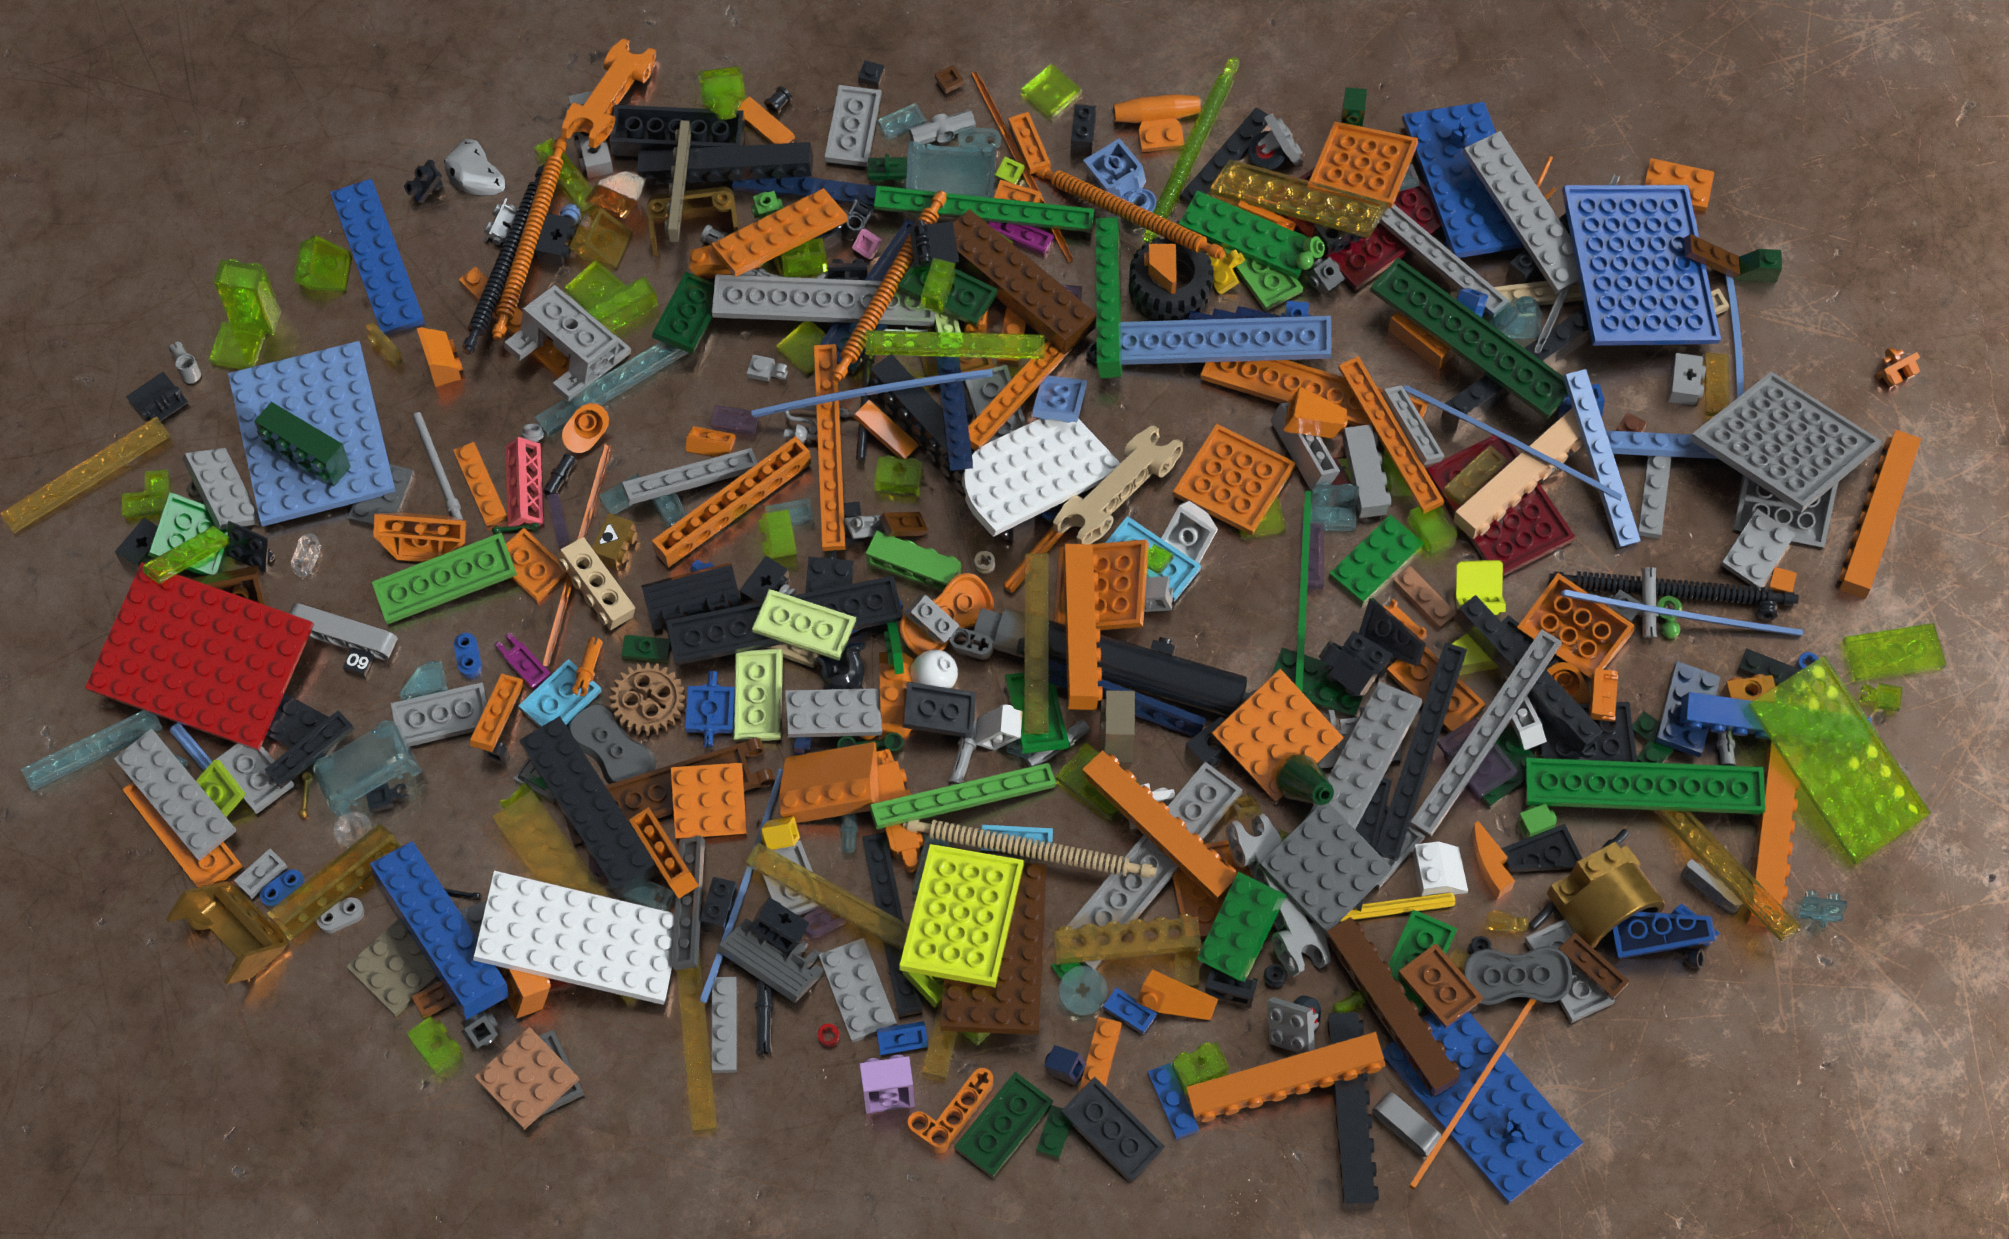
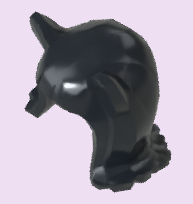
M858 642L845 646L840 661L827 656L822 658L816 657L813 660L814 664H821V677L825 683L823 690L859 689L864 678V666L860 653L866 647L865 643Z

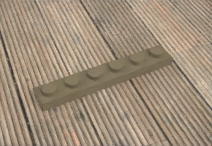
M681 121L680 129H676L675 141L678 142V147H674L673 159L676 160V165L671 167V178H674V182L669 184V196H672V199L667 202V214L670 216L669 219L665 220V233H669L670 242H679L691 139L689 121Z

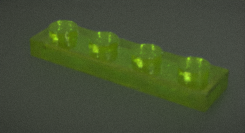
M553 137L534 147L535 153L544 165L547 157L552 156L554 152L553 145L555 140ZM562 153L563 166L558 183L576 206L580 208V211L583 212L599 203V196L568 156Z
M212 526L144 564L143 573L160 584L229 544V537L215 526Z

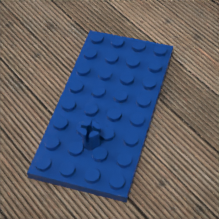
M1485 102L1403 114L1402 121L1407 135L1418 138V145L1414 153L1451 252L1458 258L1524 248V245L1462 153L1465 147L1496 133Z
M1431 1012L1422 1019V1021L1426 1020L1432 1029L1431 1034L1436 1041L1440 1040L1446 1049V1056L1450 1061L1453 1060L1460 1070L1458 1083L1435 1097H1432L1395 1041L1382 1050L1386 1064L1444 1131L1499 1048L1496 1042L1469 1012L1446 1029ZM1504 1052L1449 1135L1507 1204H1510L1583 1145V1141Z

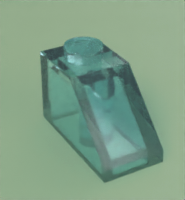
M430 661L425 665L419 666L400 691L401 699L407 700L449 690L442 661Z

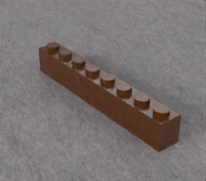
M1349 917L1327 930V943L1432 1097H1435L1458 1083L1460 1070L1453 1060L1450 1061L1446 1056V1049L1440 1040L1436 1041L1431 1034L1432 1029L1426 1020L1422 1021L1419 1017V1010L1416 1004L1406 998L1404 995L1405 989L1398 980L1395 982L1391 976L1392 971L1385 961L1382 962L1380 960L1374 943L1367 941L1361 924L1359 922L1355 923L1352 917Z

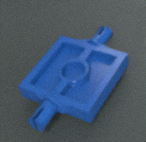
M708 671L707 684L688 686L685 730L686 732L704 734L703 746L708 747L709 745V748L713 747V734L733 733L735 687L718 685V673L716 671H713V679L712 671Z

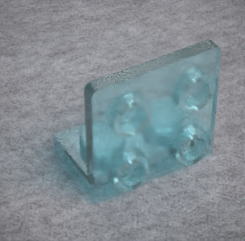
M1314 484L1311 496L1310 529L1355 531L1359 486H1353L1352 484Z

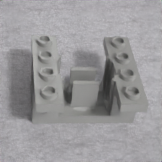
M556 285L523 308L520 331L504 342V348L518 360H522L537 347H542L547 337L552 338V344L568 358L570 357L569 371L552 384V389L567 401H570L631 353V348L610 332Z

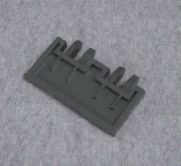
M746 918L719 944L717 951L796 1003L823 974L824 969L816 964L809 970L818 959L820 952L814 949L803 959L800 956L806 951L808 944L802 941L790 954H787L748 929L752 921Z

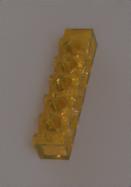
M1190 914L1180 915L1177 919L1168 920V917H1157L1150 922H1144L1143 919H1134L1129 921V924H1120L1118 921L1106 923V926L1096 927V924H1085L1081 926L1082 928L1072 929L1071 926H1062L1057 928V931H1053L1056 965L1200 951L1201 948L1198 917H1192ZM1176 929L1181 933V936L1177 939L1171 938L1168 931ZM1148 931L1154 932L1157 939L1149 941L1144 937V934ZM1122 934H1129L1132 936L1133 941L1124 943L1121 941L1120 936ZM1105 936L1108 938L1109 943L1104 946L1099 945L1096 942V938ZM1080 938L1085 942V945L1081 948H1076L1073 946L1072 941Z

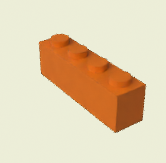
M649 807L629 819L659 870L679 899L699 886Z

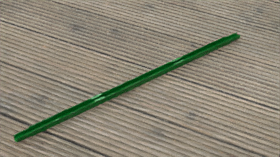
M1305 491L1295 677V685L1301 692L1303 690L1311 491Z

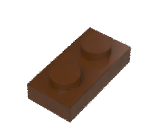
M920 512L883 513L879 518L887 537L924 536L928 531Z

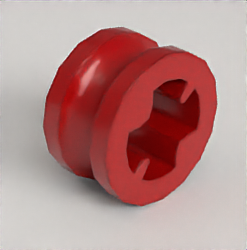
M828 1023L822 1025L817 1034L820 1044L825 1047L835 1046L840 1037L838 1028ZM827 1030H832V1035L835 1036L834 1039L830 1038V1041H826L825 1036L822 1035L823 1032L827 1033Z

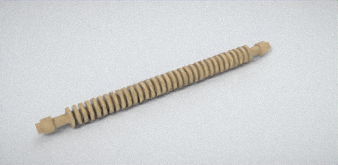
M919 819L903 823V827L907 828V831L930 833L931 839H934L935 835L936 840H940L942 836V841H946L948 837V842H952L954 838V843H958L960 839V844L962 845L966 840L967 846H970L971 842L972 847H976L978 843V848H982L984 844V849H988L990 845V850H994L996 846V851L998 852L1002 847L1003 853H1006L1007 849L1008 854H1012L1014 850V855H1018L1020 851V856H1024L1026 852V857H1030L1032 853V858L1036 859L1038 854L1039 860H1042L1044 856V861H1048L1050 857V862H1054L1056 858V863H1060L1062 859V864L1065 865L1068 860V865L1072 866L1074 861L1075 867H1078L1080 863V868H1084L1086 864V869H1090L1092 865V870L1096 871L1097 866H1099L1098 871L1100 872L1105 867L1104 872L1108 873L1110 868L1111 874H1114L1115 870H1117L1116 875H1120L1121 871H1123V876H1126L1127 872L1141 874L1140 877L1150 879V877L1156 876L1157 868L1153 867L1152 864L1143 863L1140 865L1130 863L1129 857H1126L1124 862V856H1120L1119 860H1117L1118 855H1114L1113 859H1111L1112 855L1107 854V858H1105V853L1102 852L1099 857L1098 851L1095 852V855H1093V850H1089V854H1087V849H1083L1081 853V848H1077L1075 852V847H1071L1069 851V846L1065 845L1063 850L1062 844H1059L1057 849V843H1053L1051 847V842H1047L1045 846V841H1041L1039 845V840L1035 839L1033 844V839L1029 838L1027 843L1026 837H1023L1021 842V836H1017L1015 840V835H1011L1009 839V834H1005L1003 838V833L999 832L997 837V832L993 831L991 836L990 830H987L985 835V829H981L979 833V828H975L973 832V827H969L967 831V826L963 825L961 830V825L957 824L955 829L954 823H951L949 828V822H945L944 826L943 821H939L937 825V820H933L932 824L920 822Z

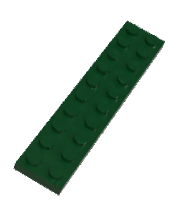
M1397 258L1370 286L1371 293L1545 419H1548L1568 397L1561 374L1401 259Z

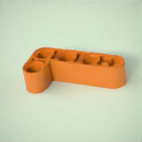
M986 1068L976 1069L937 1121L920 1111L912 1113L908 1118L910 1136L936 1154L946 1152L992 1092V1072ZM984 1079L987 1080V1084H986V1083H982V1084L978 1087V1080L981 1081V1082H982ZM966 1097H971L974 1103L965 1105L961 1101ZM956 1116L960 1121L957 1124H949L947 1119ZM920 1121L925 1124V1127L921 1130H916L912 1127L913 1124ZM940 1135L945 1138V1141L941 1144H936L932 1139Z

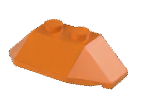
M403 512L374 514L373 537L397 560L425 562L459 549L465 544L466 520L443 515Z
M879 652L882 739H885L892 732H896L902 738H906L912 730L902 728L905 689L907 682H913L910 676V667L915 660L902 652L903 674H895L894 666H889L887 652Z

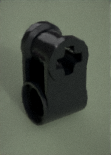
M856 196L848 211V221L843 223L841 227V233L846 239L854 240L858 237L861 229L864 228L874 211V205L870 206L861 201L859 196Z

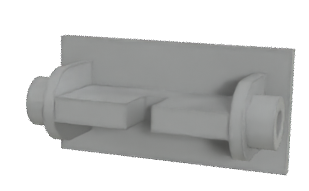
M507 198L504 199L502 204L497 203L492 215L495 218L493 222H488L484 233L487 234L484 242L488 238L493 239L492 242L496 245L504 242L510 228L502 224L511 226L517 212L516 206L505 204Z
M881 515L856 516L844 519L853 539L874 537L876 531L885 532L879 519Z

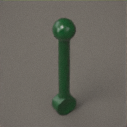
M539 523L507 527L495 525L492 527V532L499 534L503 531L522 530L523 528L538 530Z

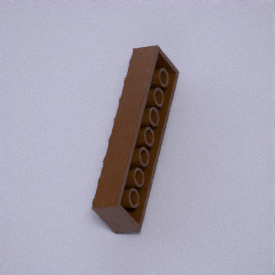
M967 210L953 222L959 263L955 264L971 277L998 289L996 298L1064 355L1096 328V313L972 210Z

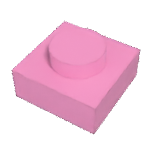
M861 229L852 248L867 259H873L882 240L867 229Z

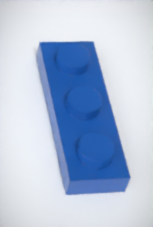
M1171 1063L1148 1071L1147 1075L1175 1139L1177 1140L1198 1132L1199 1127Z

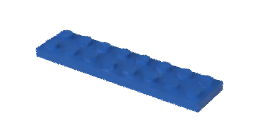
M372 178L331 191L334 205L382 336L385 337L424 324L422 312Z

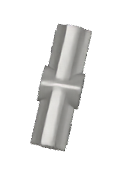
M970 110L950 116L938 114L932 117L928 123L909 128V135L915 147L936 140L939 143L950 141L955 134L976 128V123Z

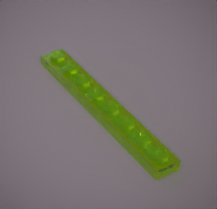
M866 330L865 354L1044 359L1045 337L1044 335Z

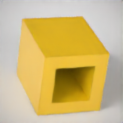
M794 816L768 820L760 832L761 840L763 843H766L768 851L795 846L800 839Z

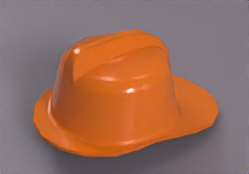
M588 403L578 408L562 430V440L567 449L574 453H583L592 448L608 427L609 417L607 411L595 403Z
M1556 662L1547 669L1550 675L1578 704L1589 702L1590 692L1588 686L1576 666L1570 663Z

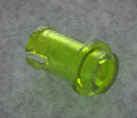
M1352 991L1350 996L1334 1003L1333 1008L1336 1013H1349L1356 1008L1361 1009L1362 1005L1365 1004V1000L1359 991Z

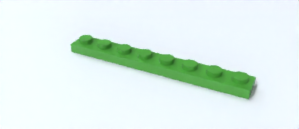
M1045 763L870 804L869 809L876 829L1054 788L1056 781L1050 764Z

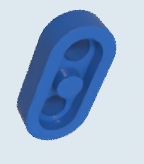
M470 633L459 634L454 640V650L459 672L466 678H474L482 670L477 640ZM464 641H468V642H469V643H468L467 645H465V646H464V645H461L462 642H464ZM469 661L473 662L471 666L465 665Z
M295 869L287 870L267 884L260 893L263 905L269 909H277L302 892L305 887V879L302 873ZM290 878H296L293 883H288ZM271 892H276L274 897H268Z

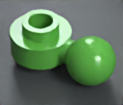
M1310 237L1304 241V252L1300 253L1296 258L1297 266L1302 270H1307L1312 267L1314 259L1323 256L1325 245L1319 237Z
M1672 596L1661 598L1657 604V607L1666 609L1669 605L1673 604L1674 610L1682 611L1681 602ZM1660 615L1666 619L1662 626L1663 635L1669 639L1676 638L1680 633V626L1675 622L1677 617Z

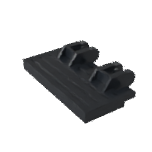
M731 562L641 585L652 629H661L660 618H664L668 637L669 632L666 620L684 617L683 612H686L687 616L706 613V606H708L709 612L715 611L714 607L723 605L724 609L729 608V600L732 607L742 606Z

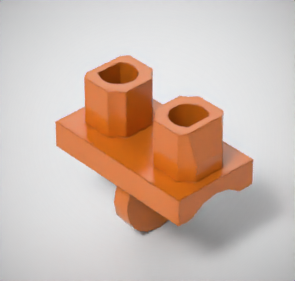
M1893 347L1886 349V357L1882 359V362L1885 365L1890 363L1891 366L1875 373L1877 378H1884L1888 386L1892 387L1903 381L1898 369L1902 368L1907 378L1919 373L1920 369L1916 360L1920 356L1917 352L1901 360L1900 357L1904 355L1902 349L1898 351Z

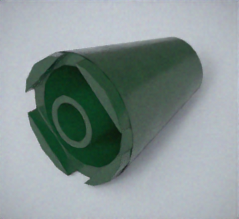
M1296 754L1285 760L1287 762L1277 772L1276 782L1277 788L1286 798L1317 805H1325L1331 801L1334 789L1313 758L1305 754Z

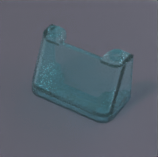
M909 142L906 189L939 192L941 190L951 194L993 198L997 148L985 146V148L980 150L979 147L934 146L932 144H927V147H925L920 142Z
M388 720L380 722L375 729L328 757L318 759L313 767V772L330 810L341 820L352 814L349 810L351 804L355 807L358 805L357 799L394 777L400 780L403 778V773L409 772L414 777L423 771L399 726L395 722Z

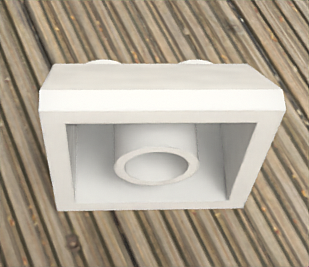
M1442 842L1415 844L1412 858L1420 897L1443 893H1453L1454 895L1468 893L1459 847Z

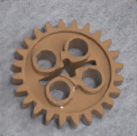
M646 663L643 669L640 664H637L636 671L628 667V675L621 672V680H614L616 687H611L612 696H609L610 703H613L610 705L611 712H615V720L620 719V726L628 724V732L636 728L637 735L642 730H645L646 736H649L650 730H654L655 734L658 735V728L667 731L668 723L674 726V718H681L679 711H684L685 708L682 703L686 702L685 695H682L685 693L684 687H680L681 680H674L675 672L668 674L667 667L660 671L659 664H656L652 669L649 663ZM642 682H646L649 684L646 687L638 686ZM660 693H668V694H669V695H668L667 697H665V698H662V697H659V696H658ZM629 701L637 702L633 706H629L626 704ZM650 711L657 712L655 716L646 715Z

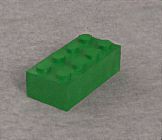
M1238 872L1196 959L1245 982L1286 898V894Z

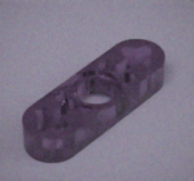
M559 493L547 495L560 551L562 548L570 545Z

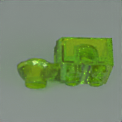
M741 66L698 71L703 105H707L713 113L717 114V119L736 117V111L740 108L742 100L746 99Z

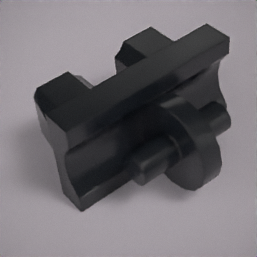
M427 160L424 166H418L415 169L414 180H407L404 185L408 195L415 196L418 202L423 203L432 190H439L442 187V174L435 168L433 160Z
M833 259L831 263H828L827 267L828 279L865 280L868 275L867 263L863 259H855L852 263H844L841 259Z

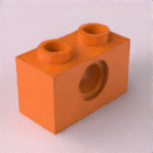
M1758 674L1746 679L1734 677L1726 682L1722 690L1724 697L1771 704H1777L1779 701L1773 675L1765 676ZM1745 691H1751L1755 696H1750Z

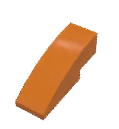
M1477 821L1472 829V842L1476 861L1486 884L1496 899L1512 890L1515 880L1504 867L1508 857L1481 823Z

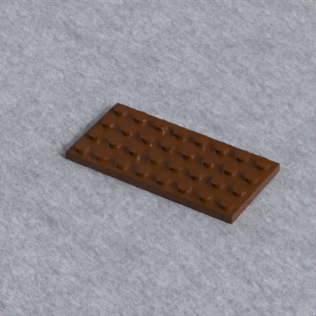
M1024 863L996 987L944 978L941 1031L1039 1035L1046 864Z

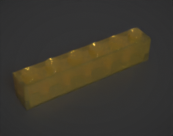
M379 823L266 914L276 928L289 941L292 940L372 876L371 862L400 848L401 845L394 835Z

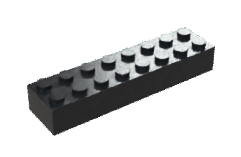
M560 716L519 740L524 753L617 898L622 897L659 874L656 863Z

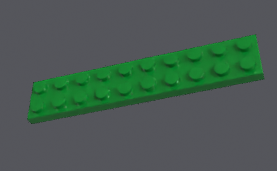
M1526 758L1525 760L1526 805L1540 806L1546 804L1547 806L1742 814H1763L1766 811L1763 767Z

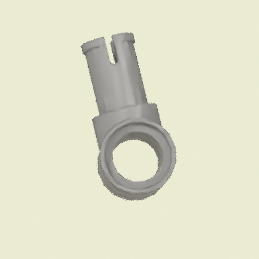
M175 342L177 348L171 344L169 351L175 358V365L182 380L185 383L198 381L201 377V371L195 358L186 352L181 342Z

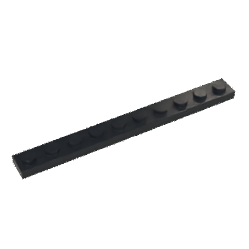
M1444 643L1375 850L1380 856L1396 861L1399 859L1467 653L1466 648Z

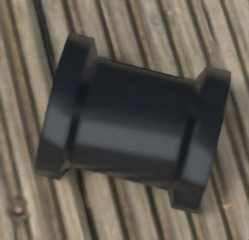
M778 86L776 92L766 99L764 104L771 113L777 115L786 103L792 101V96L784 87Z

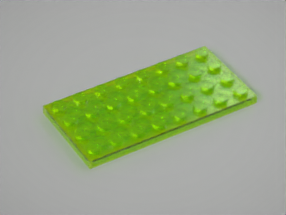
M1825 655L1748 704L1853 864L1860 862L1931 814Z

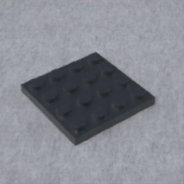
M1616 702L1614 722L1594 720L1603 732L1597 742L1582 754H1579L1541 712L1535 708L1547 741L1539 744L1541 758L1637 762L1630 702ZM1590 703L1579 704L1589 715Z

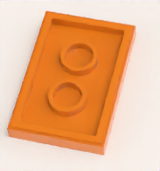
M525 528L520 530L506 543L517 575L511 577V579L537 603L566 579L568 572L561 569L558 558Z

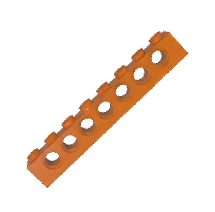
M795 436L652 540L654 553L668 568L808 467L811 464L810 451Z

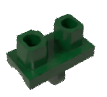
M885 154V158H868V180L882 182L883 180L892 179L895 182H903L904 179H907V157H890L889 154Z

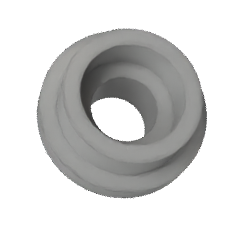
M526 424L521 431V437L538 442L544 437V432L540 425Z

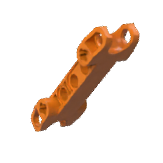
M621 39L612 46L604 61V69L608 71L584 105L575 102L571 104L562 125L561 137L570 138L576 132H587L590 134L588 146L593 148L598 147L605 141L615 124V116L611 115L614 111V105L619 104L635 80L642 83L647 81L656 59V49L648 48L644 53L632 54L629 52L630 40Z

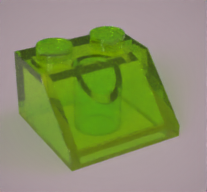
M313 235L300 243L294 282L311 290L345 291L351 252L317 235Z

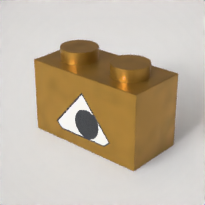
M608 513L592 546V549L605 566L618 570L620 564L626 561L628 556L627 549L630 544H634L637 537L634 522Z

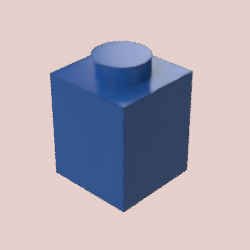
M1471 288L1461 289L1457 300L1482 318L1488 295Z

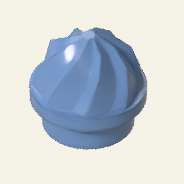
M568 204L561 209L560 216L573 218L575 226L581 220L580 208H577L575 204Z

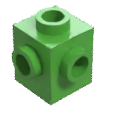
M774 191L762 192L753 196L754 205L751 206V211L754 219L760 220L783 208L781 198L777 199Z

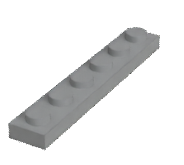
M752 448L624 481L622 482V488L629 505L743 475L758 464Z

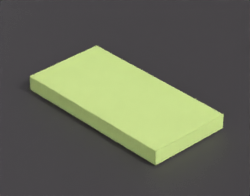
M769 589L752 631L840 661L855 625L856 617Z
M782 649L751 650L736 653L735 742H745L752 738H761L762 741L781 740Z

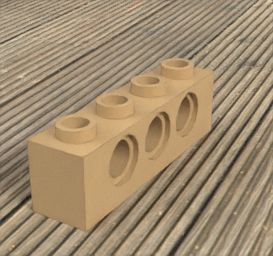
M584 537L560 550L559 566L563 571L568 572L574 587L580 589L584 594L587 605L595 609L601 624L606 625L609 630H612L633 618L635 606ZM577 565H584L586 569H580ZM590 583H597L599 587H594ZM608 600L611 601L613 604L607 605L603 601Z

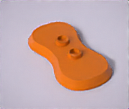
M970 573L954 577L944 591L936 599L932 600L959 624L958 628L964 629L975 626L981 608L991 611L994 608L993 597L986 584L978 576ZM905 614L900 621V631L905 643L918 656L928 650L936 649L943 651L950 642V639H948L945 643L937 644Z

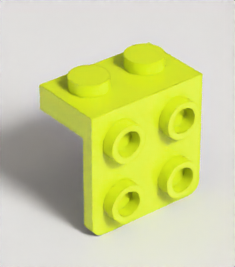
M1500 560L1457 562V609L1477 595L1494 615H1498L1499 612H1506V603L1502 597L1503 564Z

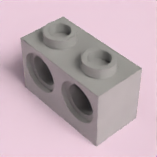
M926 595L918 596L904 613L937 644L945 643L959 627L958 623Z

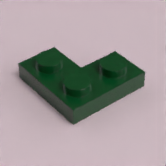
M1645 711L1633 723L1634 735L1647 744L1638 754L1637 762L1664 763L1674 751V748L1655 742L1660 722Z

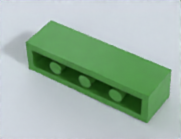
M876 531L866 552L867 564L942 592L954 577L961 574V562L957 558L938 554L932 548H922L910 540L903 541L895 538V536L887 537L886 532Z

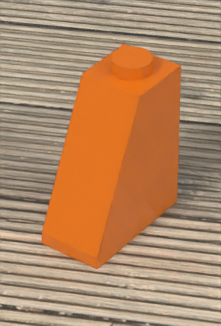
M1300 386L1289 400L1283 430L1290 433L1334 439L1338 432H1343L1347 426V409Z

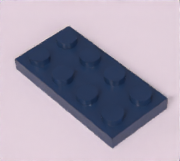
M1677 661L1673 667L1655 742L1700 757L1703 752L1708 728L1689 729L1686 724H1680L1682 696L1688 692L1716 696L1721 677Z

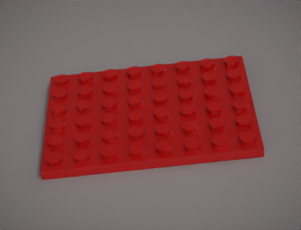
M141 562L85 689L259 751L314 623Z

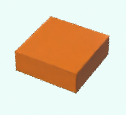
M1774 567L1769 588L1778 593H1784V591L1793 592L1797 573Z

